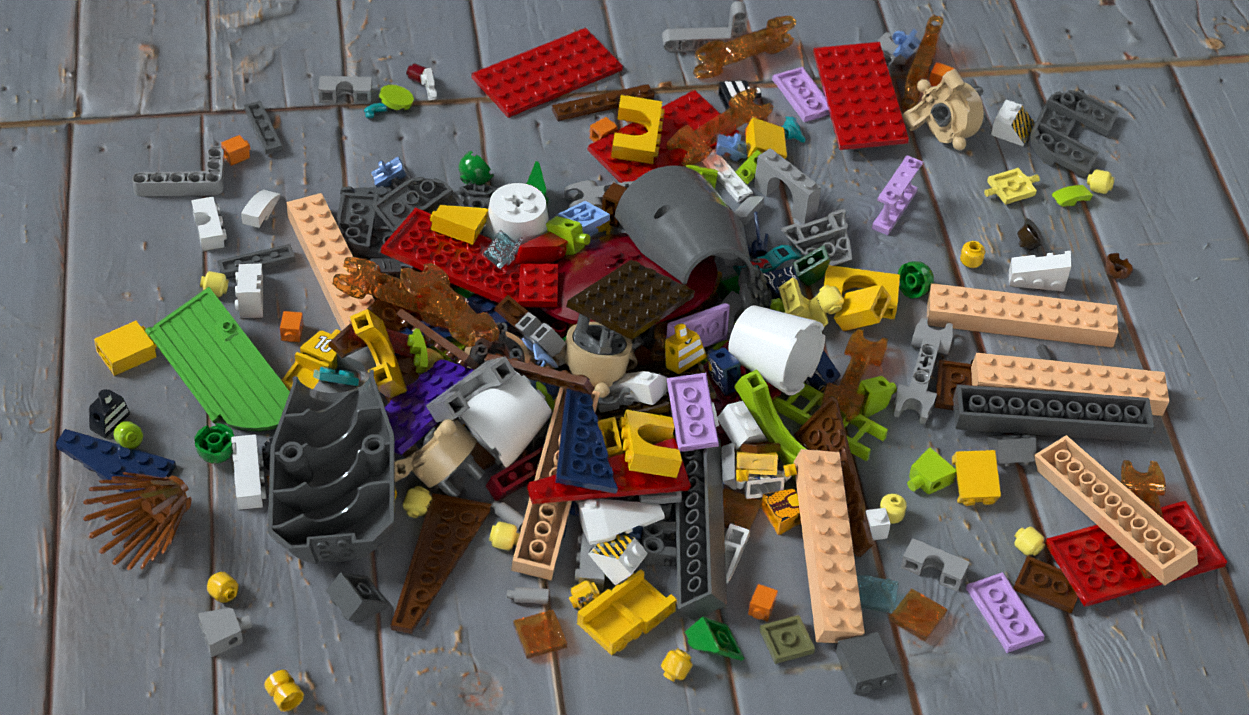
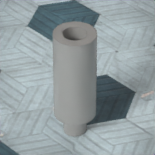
M494 501L492 508L495 509V514L505 522L516 525L517 531L520 532L524 517L505 502L499 503Z
M515 587V590H507V599H514V602L548 604L549 589Z

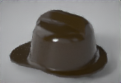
M1026 218L1024 225L1017 232L1020 239L1018 244L1020 247L1025 246L1027 249L1033 250L1043 246V237L1035 223Z

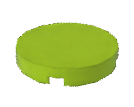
M385 85L381 88L379 94L382 103L395 110L411 108L414 100L413 94L409 90L398 85Z

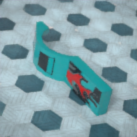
M780 245L770 250L765 256L750 259V262L760 269L762 273L774 271L787 260H798L804 255L799 249L790 245ZM733 266V269L737 274H740L745 266Z

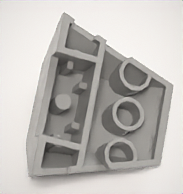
M845 208L831 212L825 218L799 226L796 223L780 229L804 256L825 245L831 260L829 265L837 266L852 261L850 240L847 234L848 225L845 220Z

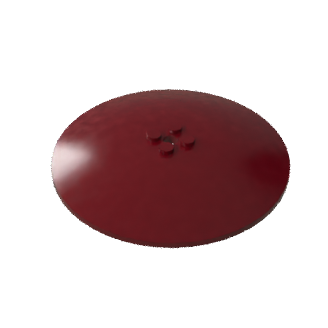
M627 233L602 235L591 238L589 245H585L576 254L565 255L554 262H547L549 264H558L557 307L539 308L556 319L576 325L579 313L566 307L567 300L630 260L637 261L647 268L654 269L663 276H668L672 280L680 284L682 283L642 254ZM711 256L706 257L693 268L688 277L687 284H684L695 291L694 298L657 323L673 319L691 311L712 294L718 281V270Z

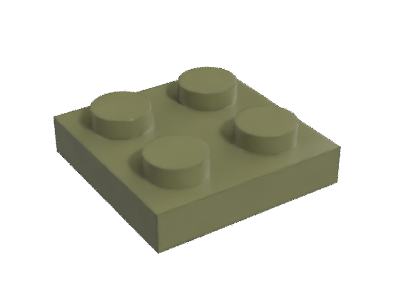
M799 615L760 625L759 631L775 664L814 654L815 647Z

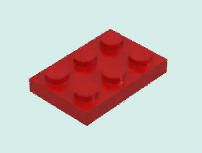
M520 264L519 304L522 307H557L558 264Z

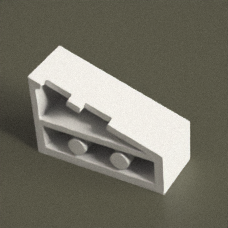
M1065 251V254L1060 255L1047 253V256L1044 257L1030 255L1012 258L1009 267V286L1064 292L1071 269V251Z
M262 263L239 264V271L235 272L236 283H238L235 286V295L238 300H235V310L239 311L240 319L263 318Z
M256 434L231 437L238 510L263 507L262 499H266L265 487H261V483H265L264 471H260V467L264 466L263 456L258 455Z

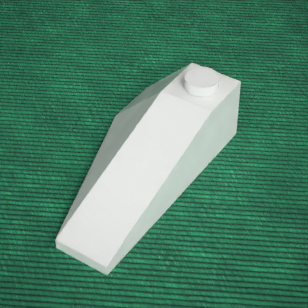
M645 371L627 373L622 379L613 382V385L609 387V393L618 392V394L623 389L630 388V395H626V398L633 397V401L654 405L668 391L667 377Z
M588 499L578 503L580 524L590 545L614 540L617 534L622 532L628 534L636 526L645 527L665 518V514L659 504L607 499Z

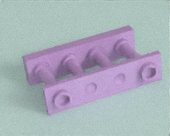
M910 156L905 157L877 198V201L884 203V208L872 225L873 230L889 235L917 193L918 187L911 185V181L922 166L923 161Z

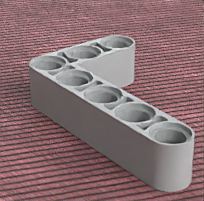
M736 1L731 5L728 27L665 30L662 33L664 49L667 51H702L742 48L745 44L748 20L744 2Z
M218 146L208 149L206 171L137 172L132 176L134 193L137 196L219 195L223 192L224 151Z

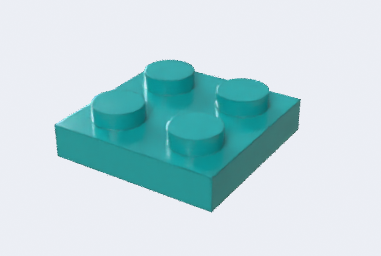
M320 367V370L314 369L313 377L318 380L354 386L359 384V378L355 377L354 373L350 371L339 370V373H335V370L326 367Z

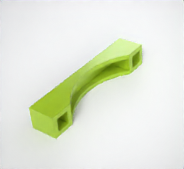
M756 369L742 376L734 388L769 442L781 444L780 451L776 453L784 465L794 464V460L800 450L806 448L796 441L782 423L770 397L768 385Z

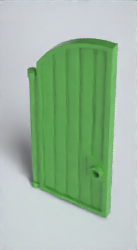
M210 287L183 304L153 327H148L145 330L146 334L151 337L213 423L218 422L219 417L222 416L229 427L239 430L265 431L277 428L290 391Z

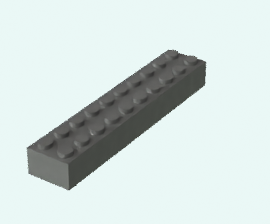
M957 385L953 397L955 429L1060 437L1067 435L1068 437L1134 442H1149L1154 430L1150 399L1145 397Z
M719 438L718 447L680 452L691 486L689 491H681V502L676 503L678 610L692 620L727 605L721 440Z

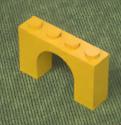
M621 95L617 120L639 123L645 126L648 132L639 136L615 133L611 158L653 164L654 157H658L659 147H656V144H660L661 134H658V132L662 131L663 122L660 119H663L665 109H661L662 101Z
M828 266L823 286L837 287L841 295L850 288H868L882 284L891 296V300L882 318L895 319L898 305L899 274Z
M369 309L350 316L355 334L365 341L374 358L376 367L369 370H374V379L378 391L389 399L406 392L407 388L384 322Z
M632 410L625 411L624 417L620 418L619 429H622L621 439L624 440L623 450L626 451L625 462H628L630 471L677 478L682 462L680 450L659 447L646 442L658 443L671 439L675 428L672 417Z

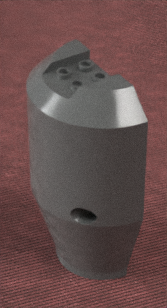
M682 166L660 167L643 174L626 189L617 205L616 219L642 254L673 275L682 284H687L688 277L693 268L710 255L724 258V263L729 266H747L749 282H755V273L750 262L746 232L741 220L700 173Z
M369 370V379L361 387L341 393L316 391L302 384L297 377H293V384L270 449L268 533L273 540L295 557L309 563L317 564L318 561H347L356 558L360 560L386 542L395 529V438L374 379V370Z

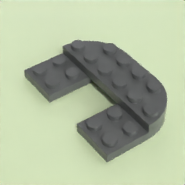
M1068 90L1065 93L1058 91L1049 97L1030 133L1031 145L1044 163L1052 166L1056 162L1086 178L1099 152L1068 137L1077 120L1107 136L1119 111L1079 91Z
M416 177L405 181L372 204V208L392 233L396 231L415 207L432 214L433 211H437L440 205L465 206L448 184L437 178L427 179L424 177Z
M341 192L337 225L349 250L358 256L391 258L380 252L381 247L393 233L387 226H374L376 212L372 208V204L378 201V195Z

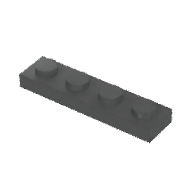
M257 101L245 104L244 110L265 155L283 151L282 144L262 102Z
M286 244L217 260L220 273L225 274L227 278L235 276V272L239 271V264L262 263V269L295 262V255L291 245Z

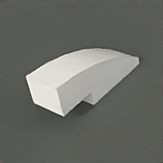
M262 190L255 194L241 212L242 224L260 228L262 222L268 220L280 198V194L267 190Z
M733 524L729 525L724 538L726 584L729 583L750 536V530Z

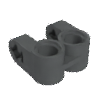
M657 521L643 527L640 541L648 553L643 562L648 565L677 566V548L664 546L662 542L677 541L676 523Z

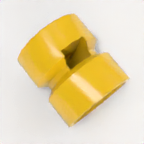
M287 670L276 671L264 683V688L273 697L279 710L283 712L294 709L304 698L303 691L295 683V680Z

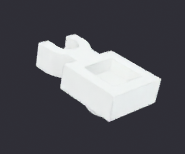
M427 68L424 69L423 75H421V82L427 90L428 100L431 101L436 100L437 94L434 87L432 69Z

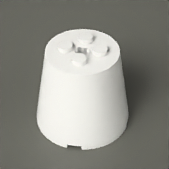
M512 183L498 188L490 198L483 236L518 250L520 245L547 233L546 223L549 221L544 195L537 188L523 183Z
M753 305L748 307L737 320L730 336L729 352L739 360L742 366L751 372L757 369L765 381L783 393L795 395L805 387L803 382L807 377H812L819 364L825 344V335L822 334L824 326L815 320Z
M517 372L503 384L490 387L467 401L470 408L456 418L462 425L465 424L468 427L469 432L496 459V464H503L501 466L503 469L511 466L553 414L551 408L544 400L545 396L538 389L535 390L531 386L532 383L527 377L521 376Z

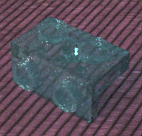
M500 230L483 255L501 269L505 264L509 265L515 259L514 255L517 254L524 238L520 236L514 241L505 232Z
M859 574L857 582L861 608L894 614L899 582Z

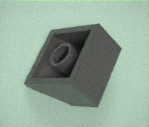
M1026 434L986 436L989 450H995L996 461L999 466L1008 467L1011 466V463L1017 462L1018 465H1030V462L1035 461V454H1037L1036 437Z
M340 572L326 590L331 597L332 603L338 606L342 616L348 621L362 622L389 606V603L368 576Z

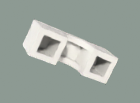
M213 197L191 200L202 251L225 248L224 240H227L225 229H221L224 225L222 216H218L220 214L219 204H215Z

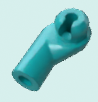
M383 103L372 104L364 109L365 117L374 118V112L387 111V106Z

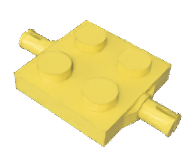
M1019 168L989 176L987 182L992 188L986 189L984 193L986 197L996 194L1005 205L1036 196L1037 190L1032 183L1039 182L1040 178L1038 174L1028 177Z

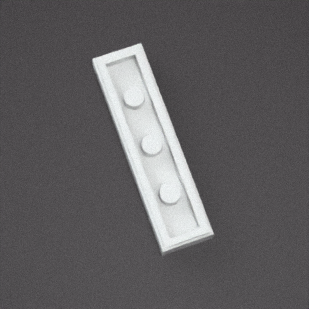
M715 149L700 155V160L708 169L718 170V181L737 203L746 200L748 196H753L751 189L735 173L723 157L715 153Z

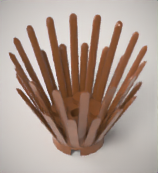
M123 472L124 475L133 477L113 476L112 480H99L102 484L121 485L90 487L88 490H140L84 500L83 504L89 505L99 502L110 504L134 499L84 516V521H90L105 516L104 519L108 521L129 513L91 532L89 537L93 539L121 525L112 531V535L117 537L99 549V553L104 554L142 527L123 544L125 549L112 562L113 565H117L158 525L127 566V570H131L162 532L141 564V569H143L150 558L151 561L155 559L164 542L162 554L166 551L169 543L171 545L183 514L191 507L192 498L191 496L187 498L185 493L189 488L177 476L167 478V476L157 477Z

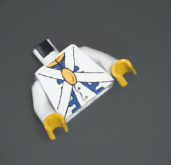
M789 464L783 466L784 470H777V475L748 474V470H736V488H744L746 499L759 498L765 493L784 490V483L792 475H797L796 465Z

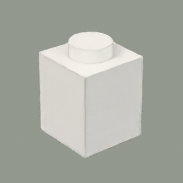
M886 509L866 510L872 539H887L891 523Z

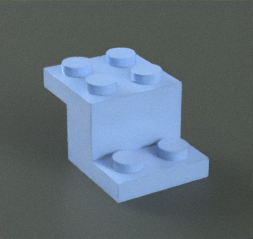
M587 201L558 213L560 217L580 222L583 234H589L590 237L598 233L597 226L610 221L609 213Z

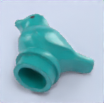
M786 116V121L782 125L785 140L793 138L801 143L805 142L806 138L801 133L797 119L792 116Z

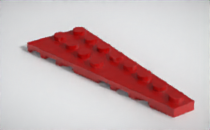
M675 438L652 444L659 447L678 449ZM626 453L608 458L609 465L613 470L614 482L617 484V493L555 483L556 474L529 482L527 488L531 503L541 504L689 491L691 485L683 461L681 462L677 478L630 471L628 462H625Z

